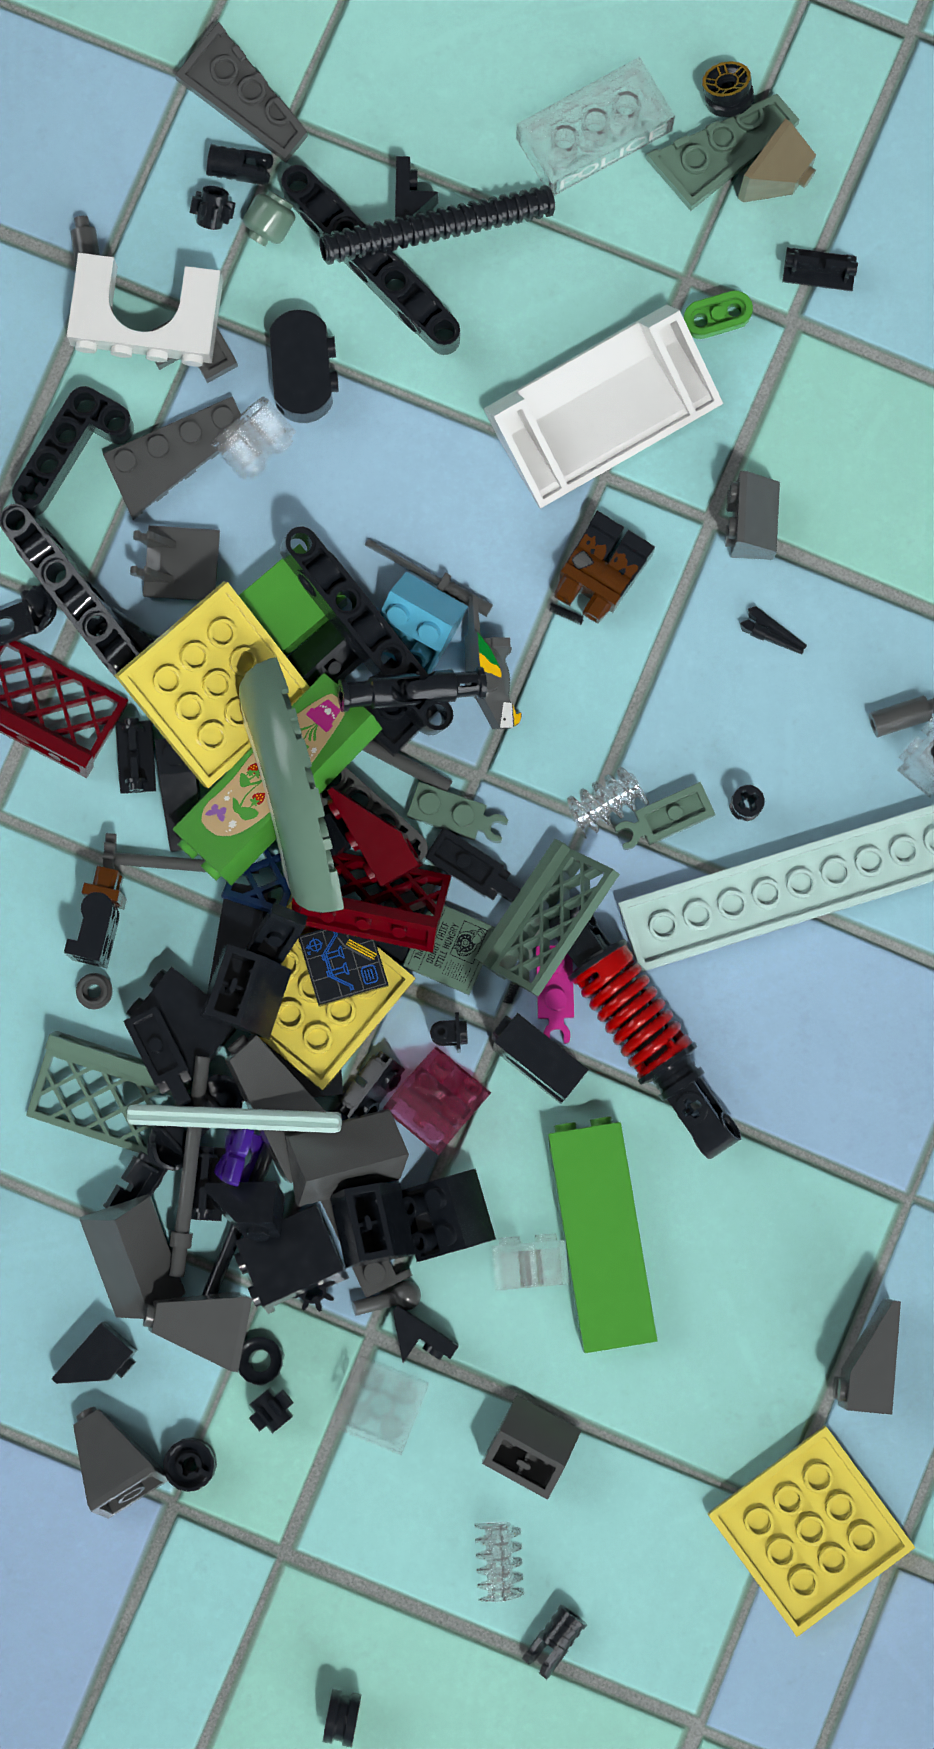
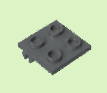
M149 525L147 533H141L139 530L133 531V540L140 541L147 546L146 566H144V569H140L137 566L130 567V575L139 577L144 581V597L201 601L216 588L220 530Z

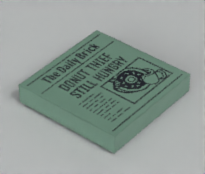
M444 906L433 953L410 948L403 967L470 995L483 965L475 957L495 927ZM427 910L425 915L433 916V914L429 910Z

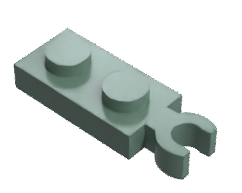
M418 782L407 813L408 818L440 829L444 827L454 834L474 841L478 831L483 832L485 837L493 843H501L502 837L493 834L491 826L494 823H501L502 825H507L508 819L500 814L490 817L485 816L484 813L487 805Z
M701 782L635 811L634 814L638 822L624 821L619 823L614 830L616 833L622 830H629L632 833V840L622 845L623 850H630L644 836L650 846L712 818L716 814Z

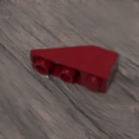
M336 788L327 790L331 799L327 800V804L337 820L343 818L349 830L345 832V836L355 852L359 849L361 850L367 861L362 865L372 883L378 881L380 886H387L423 865L405 832Z

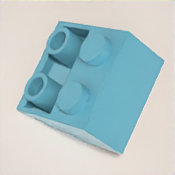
M406 571L390 590L380 614L425 671L430 674L435 669L455 635L468 606ZM383 652L384 655L388 656L389 658L392 657L396 661V658L393 654L389 652Z

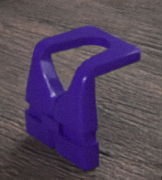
M226 1129L224 1135L226 1153L223 1154L214 1169L215 1175L223 1182L236 1187L239 1185V1182H248L264 1144V1141L261 1140L262 1136L254 1134V1130ZM250 1150L251 1159L249 1163L245 1165V1157L247 1156L248 1151Z

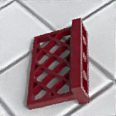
M18 641L0 646V656L5 648L8 647L20 653L22 664L2 669L0 664V679L5 693L0 695V702L7 700L8 707L0 703V733L87 778L94 767L95 759L129 703L128 699ZM25 657L33 661L27 663ZM44 666L51 670L54 681L33 686L29 669ZM25 671L29 687L8 692L4 676ZM56 673L65 678L58 679ZM74 682L82 686L85 697L69 702L64 701L60 686ZM56 687L61 704L40 709L36 692ZM88 690L94 692L95 695L89 696ZM31 694L36 708L35 711L20 714L13 709L11 699ZM107 699L117 705L110 716L96 719L92 702ZM87 704L92 720L72 726L67 709ZM63 710L67 727L54 731L45 727L42 716ZM38 717L40 724L32 720V718ZM106 724L100 733L98 726ZM94 727L97 740L91 750L77 744L74 732ZM70 734L71 740L62 735Z
M341 853L332 859L338 876L341 875L348 883L340 887L342 896L355 891L362 899L361 901L342 897L344 909L322 913L309 911L299 906L294 898H292V910L308 916L306 926L433 953L452 876L416 868L401 877L404 883L395 887H391L390 884L380 886L383 892L370 896L364 889V887L374 884L369 877L365 876L356 880L350 873V871L355 869L364 870L362 864L367 862L365 857ZM428 883L441 886V889L427 895L420 886ZM412 890L419 899L406 904L399 895ZM391 899L398 908L378 904ZM426 906L433 916L413 911Z

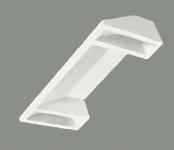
M666 304L485 407L484 411L503 448L541 509L724 403L680 310Z

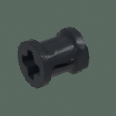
M753 785L739 787L731 798L729 806L731 814L738 820L751 821L755 819L764 807V795L759 788ZM741 796H744L746 800L754 799L755 803L751 807L752 811L748 807L743 809L739 807L742 801Z

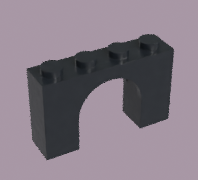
M519 1013L513 1019L506 1015L493 1031L492 1039L495 1041L493 1051L559 1104L568 1097L589 1070Z

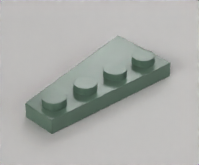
M775 94L751 105L742 114L721 122L716 121L706 126L700 132L689 137L686 135L661 150L656 149L647 153L646 160L688 209L692 211L754 161L785 118L794 127L799 124V118L780 96Z

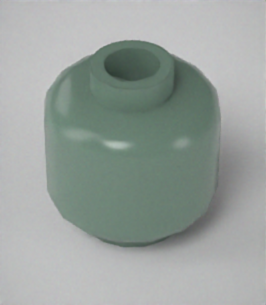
M271 191L267 195L258 194L243 218V223L250 229L247 236L265 247L268 241L275 244L281 243L295 221V214L291 211L293 205Z

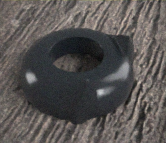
M266 1337L249 1339L243 1344L238 1369L239 1374L247 1382L264 1386L280 1374L285 1354L271 1339ZM260 1350L266 1351L271 1358L270 1366L263 1372L256 1371L252 1366V1357Z

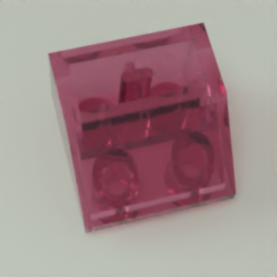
M435 1047L405 1079L383 1109L388 1108L394 1119L439 1156L489 1097L491 1092L438 1047Z

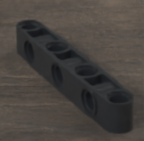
M293 165L284 171L281 178L284 198L293 205L292 208L319 238L321 233L325 232L331 235V232L334 230L342 232L344 228L352 230L353 226L357 225L363 228L364 223L332 190L324 186L309 169L301 165ZM295 181H303L307 184L305 189L298 192L292 191L289 188ZM389 248L386 253L377 251L376 255L370 256L366 253V256L363 258H359L356 255L354 260L345 258L344 263L433 351L441 355H448L456 351L460 344V325L458 321L442 305L432 291ZM393 279H399L405 284L398 291L390 290L386 285ZM449 329L454 335L451 339L442 341L435 336L438 330Z
M10 504L5 507L0 514V527L16 547L17 553L114 676L143 651L142 647L40 519L20 504ZM25 518L24 526L16 530L18 521ZM66 570L65 578L61 582L56 583V577L59 572ZM107 622L108 627L104 634L97 636L98 627Z
M304 526L291 529L280 545V554L283 560L372 675L415 673L420 675L419 679L427 675L428 673L338 559L327 550L316 534ZM292 539L302 540L307 546V552L304 554L296 553L292 549L290 541ZM343 595L349 598L352 603L351 611L341 610L336 604V597ZM383 652H389L395 656L397 661L396 668H388L383 664L381 660ZM400 679L392 685L391 694L395 701H406L401 693V685L404 679ZM422 698L420 699L422 702L417 705L399 707L418 730L426 735H436L442 732L452 723L454 717L453 709L449 702L436 703ZM428 709H435L440 713L442 720L440 725L436 726L428 721L426 715Z

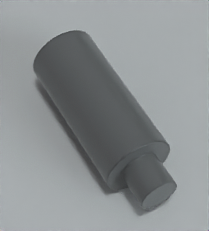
M88 216L74 218L76 228L70 232L75 268L78 253L100 255L96 229L90 227Z
M923 695L869 713L870 724L875 736L878 738L932 720L934 698L927 700Z

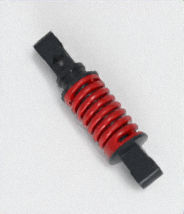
M581 905L570 910V919L577 916L581 910ZM560 915L549 920V928L560 924ZM592 915L568 951V955L577 968L567 978L575 985H579L582 989V997L590 998L594 996L589 1003L590 1009L593 1011L600 1010L597 1014V1019L600 1022H607L605 1025L607 1033H616L613 1036V1042L615 1045H623L620 1050L622 1056H632L628 1059V1064L632 1068L635 1067L638 1072L637 1078L640 1085L649 1082L656 1084V1088L661 1093L658 1096L662 1101L668 1100L679 1119L692 1135L700 1152L706 1158L712 1159L741 1140L739 1128L725 1112L714 1093L702 1078V1075L705 1073L703 1069L696 1067L695 1062L691 1060L690 1055L697 1048L696 1043L687 1034L682 1033L679 1021L669 1022L673 1018V1012L670 1009L659 1012L664 1008L665 1000L661 997L652 1000L658 993L656 987L649 986L643 989L649 984L650 978L645 974L636 977L641 972L642 967L639 963H634L633 954L627 946V941L622 939L611 944L597 924L594 915ZM560 936L556 937V940L559 942ZM698 1100L702 1106L694 1110L690 1104Z

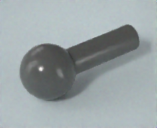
M402 1281L394 1287L392 1292L353 1301L352 1308L355 1316L397 1305L404 1310H411L419 1304L421 1292L415 1283Z

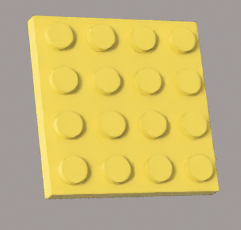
M222 582L114 675L206 788L212 786L252 748L244 726L239 700L240 683L251 668L260 662L277 657L288 686L289 693L287 694L291 706L310 688L228 582Z
M292 901L287 908L292 909ZM306 926L301 935L321 929ZM297 939L281 964L291 969L292 972L270 1039L259 1038L322 1091H324L416 979L380 948H378L389 986L318 1007L299 939Z
M825 1425L707 1513L796 1637L915 1549L913 1543Z

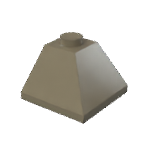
M786 118L744 174L738 199L742 202L792 195L799 185L805 188L814 176L816 169L813 168L816 154L794 125Z

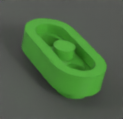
M729 291L691 303L686 308L683 318L693 338L705 339L744 327L751 318L753 304L745 293ZM731 307L738 308L740 315L733 317L728 313V309ZM702 317L706 320L707 324L699 327L694 323V319Z

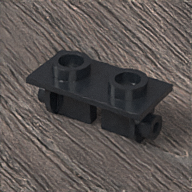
M787 247L782 282L853 291L854 276H856L858 262H856L857 256Z
M127 718L125 722L116 723L120 794L155 792L156 776L151 720L139 721V718Z
M455 1012V1020L434 1023L430 1030L432 1041L438 1046L457 1045V1053H461L460 1045L468 1044L467 1020L459 1021V1012Z
M381 1050L376 1056L373 1054L358 1074L367 1081V1084L363 1088L353 1081L338 1100L341 1104L337 1109L348 1118L378 1111L379 1104L387 1093L393 1091L398 1086L405 1069Z
M200 1146L191 1219L222 1221V1213L212 1204L204 1187L205 1183H223L215 1175L214 1169L223 1154L226 1153L225 1148Z
M140 1151L137 1157H132L130 1164L121 1177L129 1185L126 1189L116 1185L106 1203L103 1204V1207L108 1208L150 1194L152 1197L156 1188L161 1184L167 1170L151 1163L149 1156Z

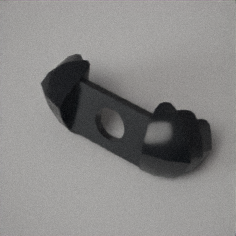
M42 584L32 586L30 590H23L20 594L22 602L0 610V620L8 618L14 621L13 630L6 635H0V646L31 634L36 635L51 624L56 616L58 605Z
M221 1074L208 1077L204 1107L242 1108L244 1099L233 1078ZM154 1126L148 1137L147 1153L150 1162L161 1169L170 1171L182 1169L187 1131L183 1127ZM202 1128L201 1137H202L210 1128Z

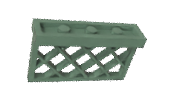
M554 839L475 959L504 980L507 979L539 996L620 874L614 869L572 850L565 843ZM603 874L597 886L590 889V880ZM580 885L581 894L570 898L569 890ZM581 905V910L577 916L570 919V910ZM560 915V924L549 929V920ZM560 936L561 939L556 947L550 949V940ZM540 945V955L529 959V950ZM540 966V971L532 983H530L529 971Z
M59 1031L49 1034L45 1046L47 1050L26 1116L138 1153L142 1151L148 1155L147 1146L139 1132L153 1125H143L137 1128L136 1125L128 1123L131 1132L119 1137L111 1134L105 1122L120 1113H123L127 1121V1109L130 1105L139 1104L143 1101L147 1105H153L150 1098L161 1093L159 1088H156L143 1060ZM53 1057L67 1061L74 1075L56 1083L50 1071ZM76 1064L87 1068L79 1071ZM91 1070H96L102 1073L108 1086L91 1094L81 1075ZM110 1075L120 1078V1080L113 1083ZM76 1078L85 1098L68 1106L59 1086ZM48 1079L51 1086L44 1089L46 1080ZM130 1081L136 1083L142 1097L125 1106L116 1086ZM191 1081L184 1084L187 1090H189ZM145 1087L154 1089L155 1091L148 1094ZM51 1090L54 1091L63 1108L52 1115L37 1110L41 1096ZM111 1090L120 1109L103 1117L93 1098ZM88 1101L97 1120L85 1126L77 1123L71 1109ZM65 1113L68 1120L58 1116ZM100 1124L103 1131L94 1129L92 1127ZM134 1135L137 1142L128 1140L127 1138Z

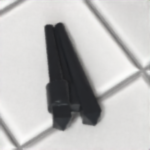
M758 607L748 608V617L754 620L755 623L750 620L741 622L740 625L743 632L801 655L804 653V649L807 647L804 642Z

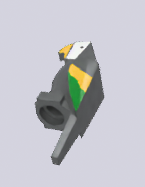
M477 596L469 597L468 635H465V672L474 671L476 667L482 666L484 668L487 678L486 698L480 700L477 696H474V698L481 707L492 729H510L517 726L522 717L521 712L516 713L509 699L510 673L506 657L512 650L510 638H482Z

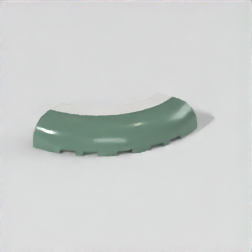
M277 657L270 658L256 664L245 674L239 686V700L244 726L252 746L268 801L284 876L292 897L299 906L309 911L322 913L342 910L344 905L338 872L334 868L330 849L333 848L323 818L325 814L319 790L316 788L310 768L312 767L305 740L302 738L296 710L292 708L287 694L289 693L288 686Z

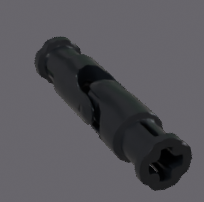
M481 666L476 667L474 671L454 673L452 669L437 670L422 676L420 679L418 678L420 675L415 673L369 677L368 681L347 682L345 679H339L337 687L338 702L341 712H348L353 707L370 706L372 709H384L417 705L422 702L420 700L422 698L436 703L455 702L457 698L477 696L480 700L486 698L487 678L484 668ZM404 679L401 685V693L406 701L398 702L392 697V685L396 681ZM471 683V685L460 686V684Z

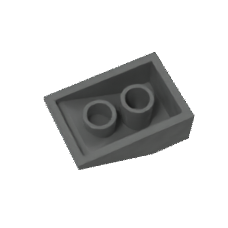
M883 1299L843 1364L840 1377L835 1376L833 1398L838 1399V1406L848 1411L892 1415L901 1301Z

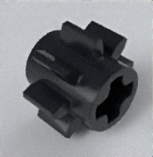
M204 186L202 192L196 191V195L192 196L189 213L197 214L196 223L199 226L218 230L222 228L223 223L229 224V220L233 219L236 203L228 201L229 193L227 190L217 186Z
M330 1280L319 1285V1289L323 1291L322 1296L315 1295L312 1299H309L307 1297L308 1291L293 1298L301 1297L304 1300L302 1305L303 1311L308 1308L309 1304H315L316 1309L320 1312L323 1307L321 1300L325 1298L333 1301L335 1299L333 1295L327 1293L328 1287L333 1286L335 1282Z
M270 1387L249 1404L255 1412L249 1417V1420L259 1432L267 1427L273 1434L293 1417L288 1408L294 1402L283 1389L276 1394Z

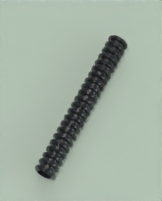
M543 185L540 189L537 187L530 188L529 192L526 189L521 190L519 194L511 192L509 197L506 194H501L498 199L492 196L489 197L488 201L485 198L479 199L478 203L474 200L469 201L467 206L464 203H460L457 205V208L454 205H450L446 210L443 207L437 208L436 212L428 210L426 215L423 212H418L415 217L412 214H408L405 216V219L401 216L395 217L394 221L386 219L384 224L376 221L373 226L369 223L364 224L363 228L359 225L353 226L351 231L349 228L342 229L341 233L338 230H334L331 232V235L327 232L321 233L319 238L320 251L323 260L328 265L334 264V260H337L339 263L344 262L346 257L348 260H354L356 255L359 258H363L366 256V253L370 256L376 255L377 251L386 253L388 248L391 251H395L398 246L402 249L408 248L409 244L412 247L417 246L419 241L422 244H427L430 239L436 242L439 241L440 237L444 240L449 239L450 235L459 237L461 232L464 235H468L471 233V230L477 233L481 232L482 228L487 231L491 230L492 226L495 228L502 227V224L510 226L513 221L519 224L522 223L523 219L528 222L532 221L533 217L536 219H541L544 215L551 217L555 211V199L551 189L547 185Z

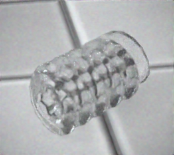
M620 767L617 769L618 781L608 774L604 777L605 787L597 781L592 783L593 795L583 788L579 791L581 802L573 796L567 798L569 813L585 839H587L586 827H589L595 833L599 832L598 820L601 819L608 826L612 825L610 817L612 812L620 819H623V806L626 805L633 812L637 811L635 799L639 798L644 804H649L642 787L632 773Z
M510 1522L475 1523V1528L485 1531V1535L475 1538V1543L486 1546V1550L476 1553V1558L487 1562L486 1565L476 1569L477 1573L487 1576V1580L478 1583L477 1588L488 1591V1595L478 1600L500 1602L521 1597L524 1595V1588L513 1584L523 1580V1573L513 1570V1568L522 1565V1558L512 1555V1553L521 1550L522 1544L511 1539L521 1534V1528L511 1525Z

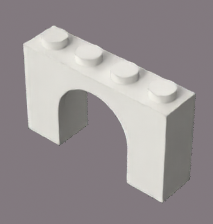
M78 253L67 338L70 345L75 346V350L83 353H96L97 349L109 350L111 355L122 358H130L132 353L146 355V359L155 362H167V358L181 359L182 364L194 367L202 366L203 362L212 363L223 285L220 270L185 266L180 304L175 316L169 323L157 330L140 332L127 328L113 314V298L118 269L114 257Z

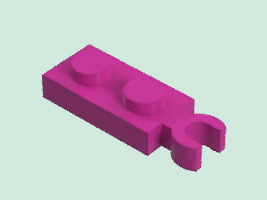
M540 946L536 947V956L540 955ZM568 953L540 995L537 996L538 1019H548V1025L543 1033L550 1038L551 1031L560 1030L564 1036V1044H568L570 1041V1030L564 1024V1019L574 1018L573 982H570L567 978L573 972V960ZM540 966L536 967V975L540 971Z

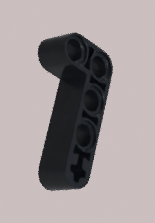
M81 386L74 389L15 482L12 489V497L15 503L24 506L35 516L42 514L48 508L93 433L115 444H123L132 437L134 424L128 410L93 388ZM91 400L95 402L94 408L90 412L81 413L77 411L82 401ZM120 417L125 420V424L121 429L117 431L108 429V424L112 419ZM73 430L76 432L73 441L69 443L59 441V437L64 431ZM47 460L58 462L57 468L51 473L41 472V466ZM35 477L39 480L38 484L34 480ZM35 492L38 496L36 500L28 499L26 501L24 498L26 493L32 495Z

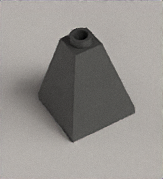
M225 1292L155 1300L153 1305H146L143 1326L148 1327V1331L200 1357L229 1371L238 1372L252 1298L239 1292Z
M90 1407L77 1415L76 1419L78 1422L73 1425L87 1505L91 1512L109 1519L168 1482L164 1475V1469L106 1413L99 1409L97 1410L96 1407Z

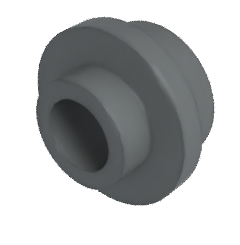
M98 973L85 975L80 979L76 987L78 1001L84 1007L93 1010L105 1007L110 1002L113 994L110 981ZM93 985H99L101 988V994L97 998H91L88 993L89 988Z

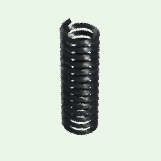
M553 602L550 603L549 612L552 610V613L559 614V616L566 617V619L573 620V622L580 623V625L584 621L583 615L581 616L579 613L567 610L565 607H560L558 604H553Z
M511 982L512 984L508 988L509 991L506 993L508 996H505L504 1003L513 1004L514 1002L513 999H515L516 992H518L520 986Z

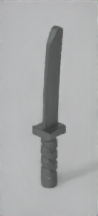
M369 539L365 543L366 547L437 586L438 590L445 592L452 598L454 597L461 603L463 602L468 607L469 597L477 596L472 592L470 593L467 589L461 588L460 585L451 582L452 576L446 572L442 579ZM477 596L478 611L487 617L493 604Z

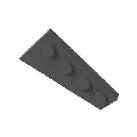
M219 22L175 74L176 80L285 163L288 162L308 137L306 129L281 98L277 97L268 86L260 72L256 71L246 58L244 52L237 44L235 45Z
M232 396L104 453L103 456L134 520L155 501L158 502L167 495L168 491L175 485L194 474L196 469L202 464L216 457L247 433L248 429Z

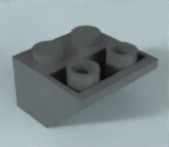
M740 471L737 481L731 482L730 490L727 493L726 510L727 512H733V516L729 517V523L726 525L725 547H731V558L774 559L777 553L779 481L748 471Z
M516 1395L482 1459V1464L548 1500L582 1430Z

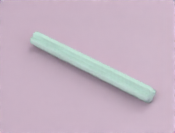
M143 1104L130 1105L127 1109V1121L131 1125L323 1133L339 1132L342 1126V1117L339 1112Z

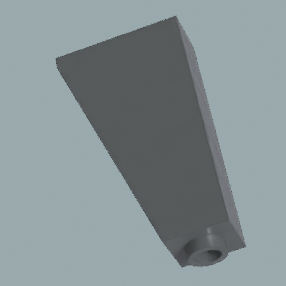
M242 1035L227 1049L231 1054L225 1059V1062L248 1109L326 1112L257 1035H250L248 1038ZM259 1130L280 1176L285 1181L292 1183L285 1135L299 1131Z

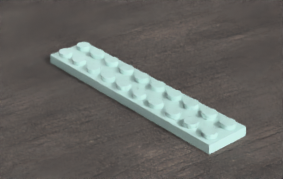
M934 805L619 902L618 906L636 962L642 967L641 972L933 882Z

